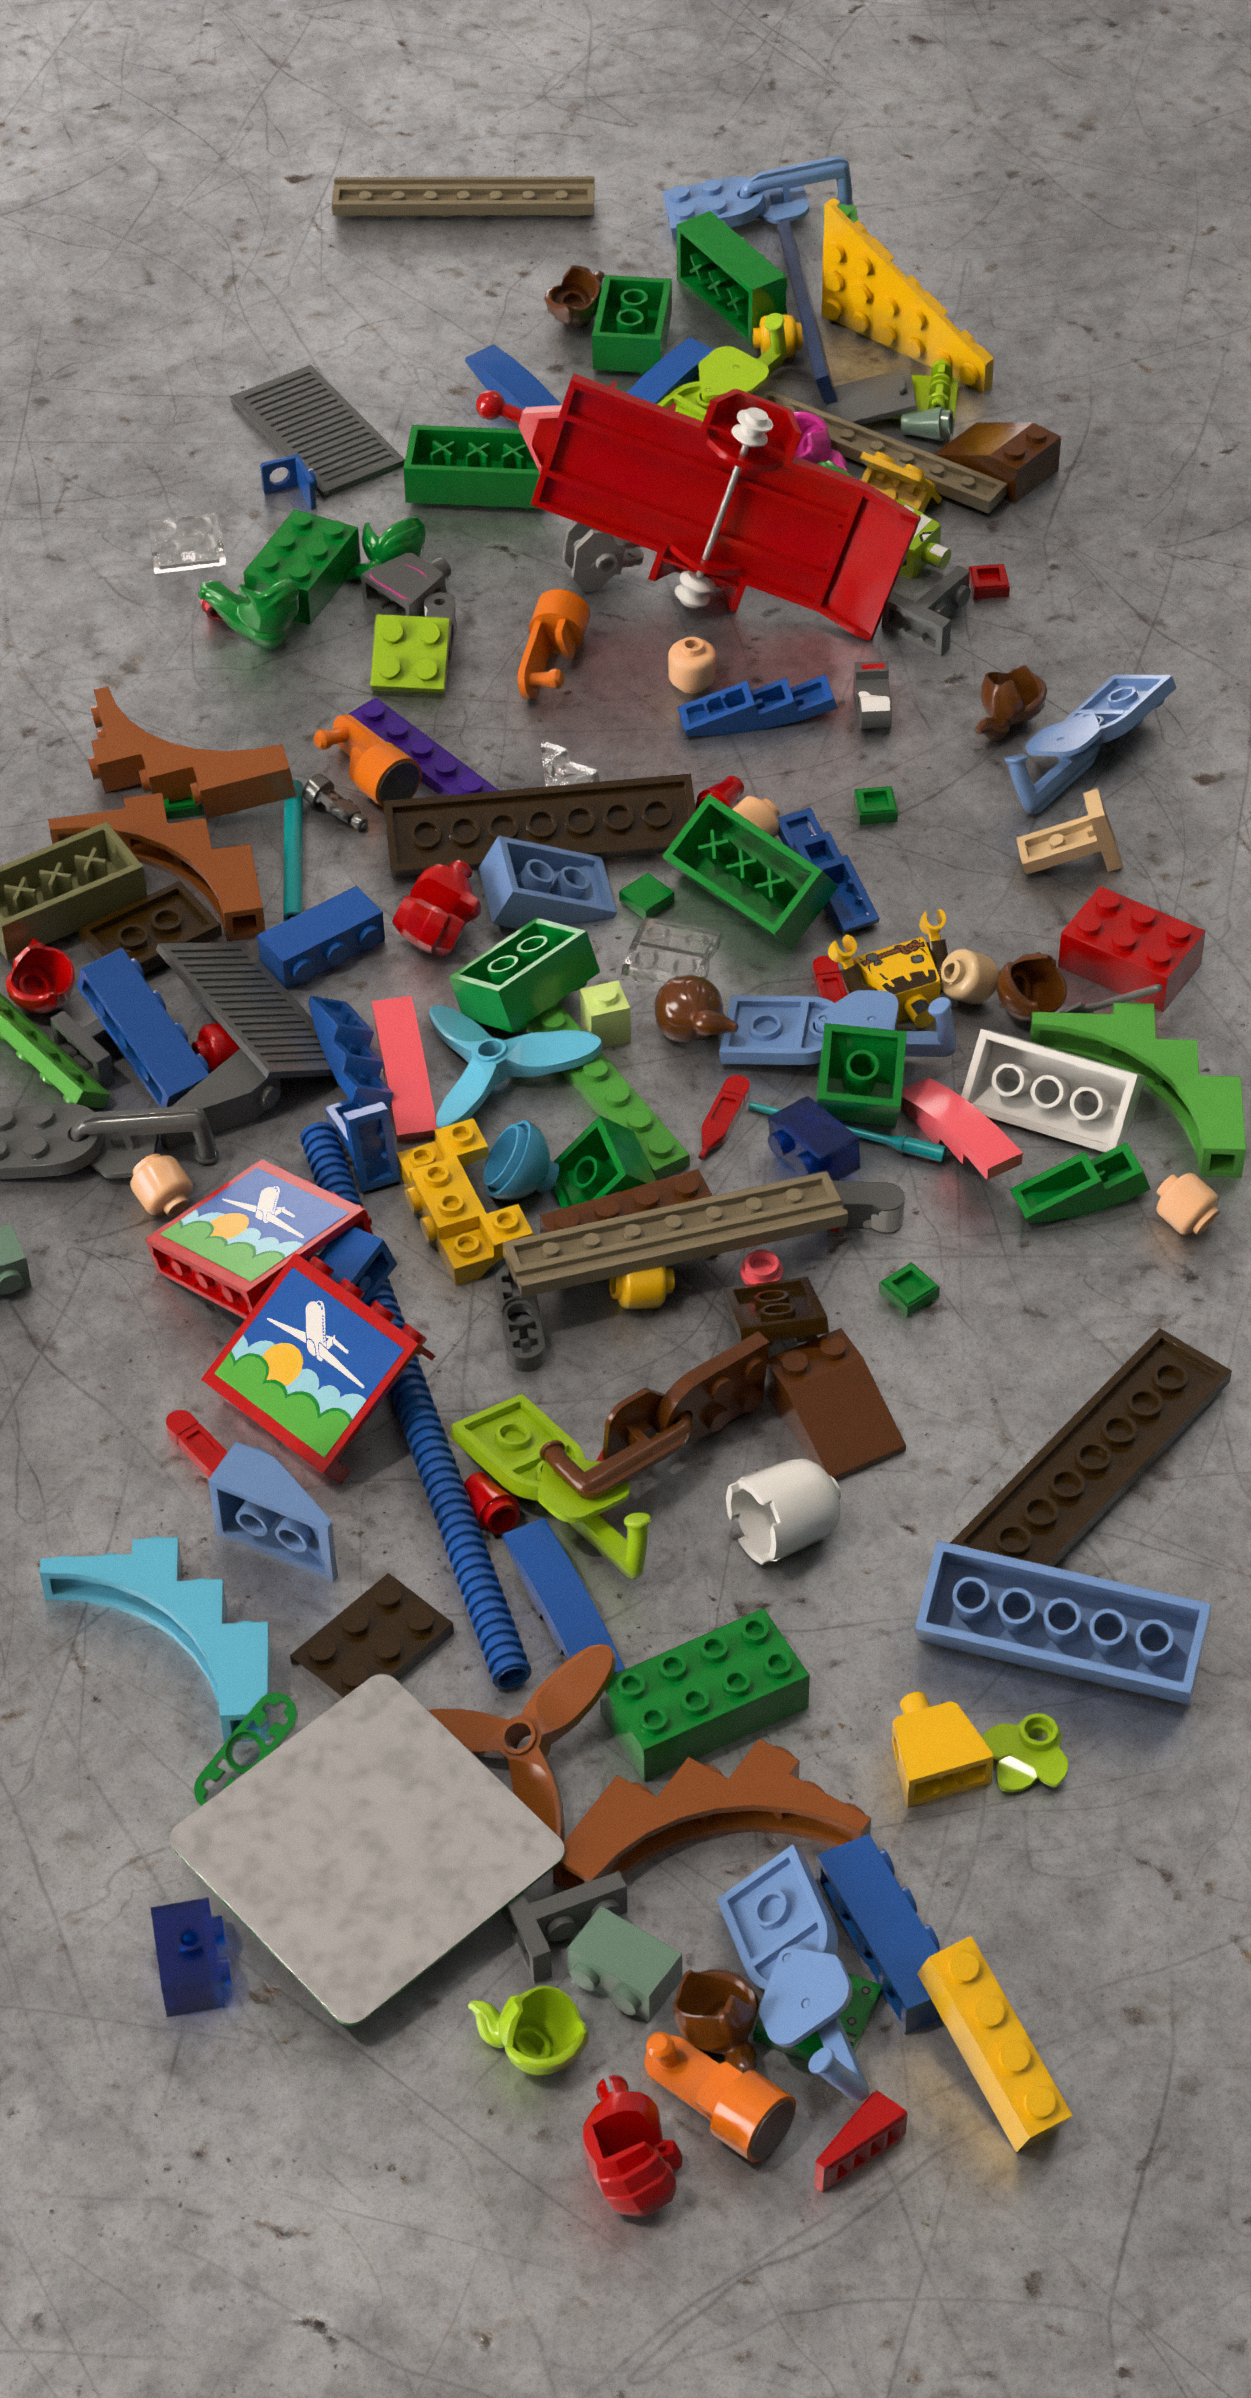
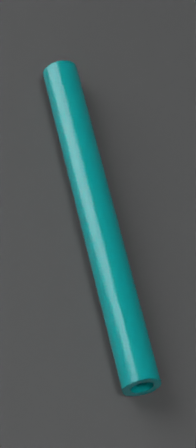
M295 779L292 780L296 797L284 799L283 921L303 912V784Z

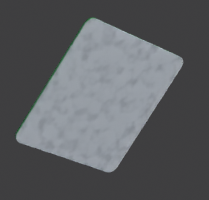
M386 1674L374 1675L177 1824L172 1829L169 1838L173 1851L338 2022L349 2026L358 2025L369 2018L562 1861L565 1853L562 1840L395 1678Z

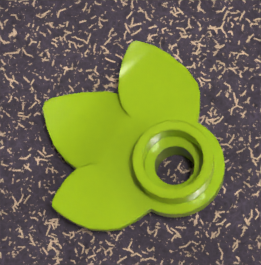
M1030 1714L1018 1725L1008 1723L997 1724L981 1736L992 1751L994 1759L998 1761L996 1780L998 1786L1004 1792H1022L1031 1787L1037 1779L1048 1786L1057 1787L1067 1775L1068 1758L1060 1748L1062 1741L1061 1730L1056 1722L1046 1714ZM1033 1737H1040V1738H1042V1739H1044V1740H1043V1741H1037V1740H1033V1739H1031V1738H1033Z

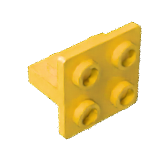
M876 451L875 455L862 452L860 459L867 468L861 481L870 484L893 500H901L922 513L929 501L937 505L940 504L942 497L935 491L936 485L924 478V471L910 464H906L904 468L894 464L895 460L878 451Z

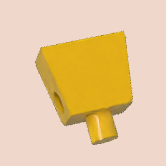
M920 1691L912 1692L902 1698L900 1707L904 1715L897 1716L893 1720L891 1744L907 1808L991 1783L994 1761L993 1753L957 1703L949 1701L931 1707L925 1693Z

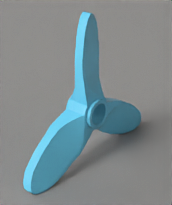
M442 1005L432 1006L429 1009V1018L433 1029L448 1046L469 1063L460 1079L445 1097L437 1113V1129L468 1120L480 1108L494 1086L509 1077H538L572 1069L593 1061L602 1052L601 1039L588 1031L562 1030L534 1032L502 1040L491 1037L474 1020L453 1008Z

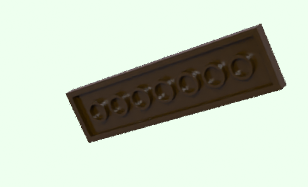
M691 774L384 801L391 878L421 875L426 868L437 864L450 866L455 860L466 862L472 871L479 870V866L498 836L600 856L602 859L665 853L696 811Z
M1159 1328L950 1543L1055 1567L1227 1386L1231 1380L1232 1370Z

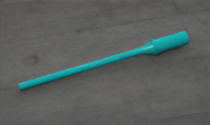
M751 1101L748 1105L750 1110L888 1144L900 1151V1154L907 1153L939 1162H944L947 1146L908 1137V1134L904 1136H886Z

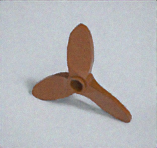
M604 1644L588 1646L576 1653L558 1667L537 1688L522 1713L511 1719L465 1709H431L428 1711L474 1756L508 1760L513 1793L564 1842L563 1803L548 1754L551 1744L577 1726L599 1700L615 1672L616 1655L611 1647ZM531 1736L529 1743L525 1747L517 1749L519 1742L524 1737Z

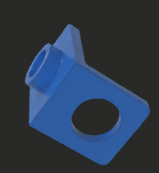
M299 454L267 461L260 465L262 489L265 494L298 486L310 509L316 508V476L312 469L306 468ZM281 467L288 469V474L282 481L272 482L270 480V475L275 469Z

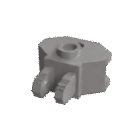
M573 521L566 528L562 557L565 563L572 569L571 576L584 592L599 591L614 575H621L623 567L643 564L644 552L639 549L642 547L640 545ZM581 539L575 546H573L576 540Z

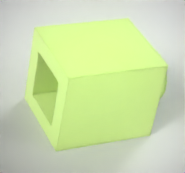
M619 980L581 988L580 1016L583 1030L597 1035L601 1039L602 1048L631 1042L630 1006Z

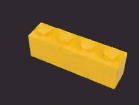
M969 1936L929 1956L917 1972V1975L1016 2153L1059 2131L1073 2115L973 1937Z

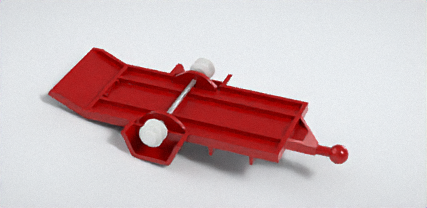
M574 373L562 405L525 407V409H521L505 403L503 396L494 390L484 391L478 396L476 409L482 418L495 420L502 417L519 424L518 427L540 473L530 505L656 551L657 554L648 579L655 582L673 572L681 573L679 579L682 584L675 588V595L684 606L689 608L706 606L710 601L708 593L712 592L714 587L722 589L729 609L737 612L747 585L817 611L852 635L868 641L873 640L921 517L866 482L794 456L802 432L791 409L745 391L733 389L711 399L704 420L700 421L676 412L675 403H672L669 408H665L617 390V382L614 380L609 386Z

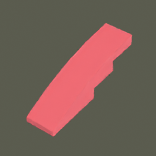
M412 996L372 1001L381 1060L384 1062L382 1067L386 1085L394 1093L390 1103V1110H392L396 1140L403 1141L435 1136L434 1130L437 1129L436 1117Z
M928 1077L902 1089L901 1107L926 1136L935 1144L947 1146L962 1164L971 1161L986 1180L1022 1164L1023 1152L1007 1135L974 1105L950 1088Z

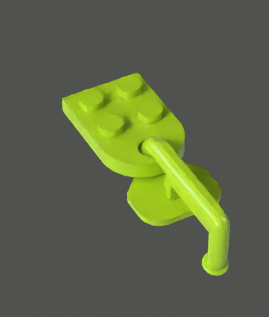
M772 313L766 317L764 326L770 334L771 348L756 359L731 346L716 348L699 362L700 381L690 382L677 387L657 405L669 408L672 403H675L676 412L703 421L711 399L733 389H739L750 394L754 393L786 359L787 350L783 316L779 313Z
M522 1393L451 1424L450 1438L505 1489L522 1498L538 1500L554 1517L568 1522L629 1579H636L642 1575L645 1569L648 1525L651 1522V1517L641 1512L626 1516L624 1519V1525L628 1527V1538L626 1540L599 1515L624 1503L630 1495L629 1482H625L596 1499H587L580 1496L550 1467L547 1461L540 1457V1449L544 1444L552 1440L563 1442L565 1453L584 1472L601 1463V1461L585 1459L581 1447Z

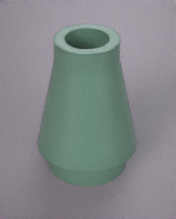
M943 406L911 414H902V434L944 441V438H952L954 431L952 409H944Z

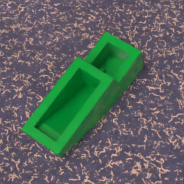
M1127 1142L1091 1160L1084 1151L1010 1189L1028 1223L1049 1222L1096 1212L1151 1190L1145 1173Z

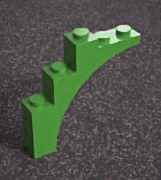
M1113 1003L1112 1014L1032 1012L1030 1042L1146 1076L1143 1088L1147 1089L1163 1103L1184 1128L1196 1154L1200 1177L1242 1178L1246 1142L1241 1076L1199 1075L1197 1040L1156 1039L1154 1004Z

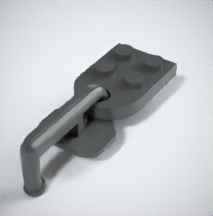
M79 1104L0 1108V1179L66 1175L76 1172L88 1164L105 1178L133 1177L134 1167L147 1156L156 1154L159 1134L193 1132L197 1144L194 1156L201 1164L210 1165L215 1163L219 1158V1152L216 1149L215 1139L204 1110L196 1106L93 1112L91 1109Z

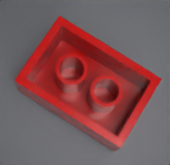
M1099 886L1061 932L1058 967L1119 994H1126L1160 984L1162 986L1161 992L1134 1000L1140 1003L1154 1004V1009L1164 1012L1201 966L1206 931Z

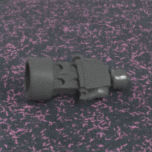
M319 773L308 780L303 788L302 797L311 805L320 807L324 804L326 806L325 810L328 813H332L345 823L351 822V825L357 830L367 827L368 819L361 814L358 806L354 805L352 800H346L334 791V784L328 778Z

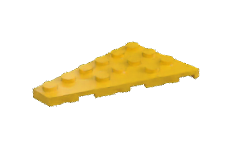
M832 198L824 205L821 316L928 367H932L938 360H946L952 367V377H959L958 381L983 393L991 388L994 358L983 346L975 342L973 336L966 329L962 332L957 329L946 317L948 311L929 292L921 287L919 281L912 274L906 277L892 262L894 256L875 237L871 236L858 220L853 223L838 208L839 200Z

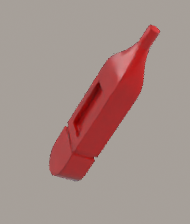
M819 956L814 959L812 974L819 997L836 1003L847 996L838 963L832 961L829 956Z
M732 1075L725 1080L721 1092L716 1097L702 1124V1150L698 1156L700 1160H705L709 1151L722 1146L728 1140L750 1096V1082L746 1077Z
M186 1410L171 1412L166 1418L168 1436L210 1478L228 1452L199 1424L191 1413Z

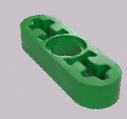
M274 1692L266 1694L259 1699L196 1779L194 1796L199 1805L202 1806L207 1802L205 1798L208 1796L209 1791L204 1787L206 1782L210 1779L217 1783L226 1773L225 1770L218 1768L223 1759L234 1771L244 1774L280 1747L298 1721L297 1707L288 1696ZM282 1702L287 1705L284 1714L288 1720L283 1726L276 1722L269 1728L266 1734L275 1738L267 1746L259 1734L247 1729L253 1722L261 1729L268 1720V1715L264 1712L265 1708L269 1704L273 1707H278ZM242 1739H252L260 1748L258 1760L250 1766H241L233 1758V1748ZM231 1776L224 1788L234 1782L235 1778Z

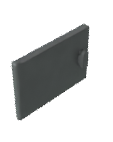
M910 367L834 386L838 402L829 405L825 403L827 413L857 425L918 411Z

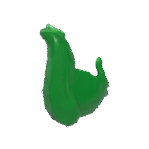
M261 571L260 578L272 587L258 593L247 589L244 584H240L238 586L239 592L248 598L233 593L220 581L210 580L207 583H201L198 592L199 599L205 600L210 604L225 623L238 634L261 647L269 649L279 647L287 636L288 627L297 618L299 596L295 581L280 580L270 576L266 571Z

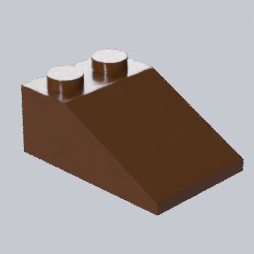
M976 422L934 453V455L1007 483V495L1004 499L1015 504L1059 470L1061 436L1034 422Z
M842 1328L768 1358L764 1386L765 1396L811 1460L820 1465L836 1481L906 1451V1444L864 1358Z

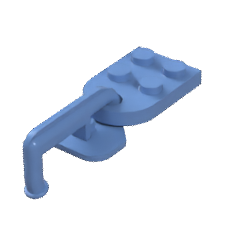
M841 156L763 171L751 178L734 176L722 179H709L703 183L676 186L662 191L673 239H677V223L708 211L713 212L719 219L726 222L729 227L746 224L755 218L773 224L786 220L794 221L801 219L809 212V203L804 185L832 179L837 181L838 197L835 199L839 200L840 204L854 205L849 163Z
M1114 674L1068 715L1064 721L1039 731L1027 742L1025 746L1027 753L1031 756H1057L1059 762L1034 785L1031 782L1025 763L1028 757L1026 755L1006 757L1005 763L1008 764L1012 781L1024 810L1028 814L1040 813L1092 766L1102 743L1116 739L1132 728L1139 726L1146 715L1153 709L1161 706L1164 703V699L1176 689L1172 675Z
M857 990L836 1003L816 996L731 995L727 1017L736 1022L739 1028L737 1032L723 1033L719 1051L721 1064L809 1065L819 1063L825 1023L896 1030L899 1012L898 999L894 994L882 990ZM937 998L928 1007L930 1015L935 1017L937 1031H907L905 1057H947L955 1052L957 1042L954 1017L949 998Z
M792 1844L718 1897L717 1902L748 1977L755 1985L765 1991L759 2006V2015L770 2040L780 2047L787 2048L799 2044L817 2031L824 2048L818 2050L809 2061L810 2072L815 2075L819 2074L824 2080L850 2099L861 2102L869 2097V2087L839 2018V2015L847 2008L851 2001L853 1993L852 1983L842 1960L836 1956L838 1935L833 1919L804 1853Z

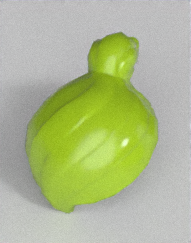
M537 1986L517 1996L511 1995L505 2003L501 2014L492 2004L486 2001L472 2000L468 2005V2008L476 2016L480 2037L493 2047H505L510 2061L520 2070L529 2074L550 2075L566 2068L581 2054L589 2041V2031L581 2020L578 2009L572 1999L562 1990L552 1986Z

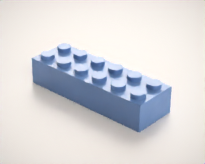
M937 1540L915 1625V1632L918 1641L1190 1705L1210 1622L1211 1603Z

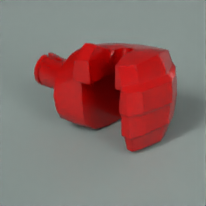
M455 860L450 866L437 864L426 868L412 887L410 895L405 896L392 919L393 925L403 938L429 954L448 955L460 939L465 924L477 918L481 913V904L479 899L473 895L472 886L469 883L472 877V869L466 862Z
M611 2075L608 2077L613 2091L609 2092L604 2078L600 2080L596 2087L600 2103L594 2106L583 2125L585 2160L600 2191L614 2211L621 2215L634 2217L648 2216L673 2200L677 2189L674 2173L682 2167L683 2155L674 2140H663L661 2117L656 2103L649 2096L641 2092H629L627 2081L623 2077Z

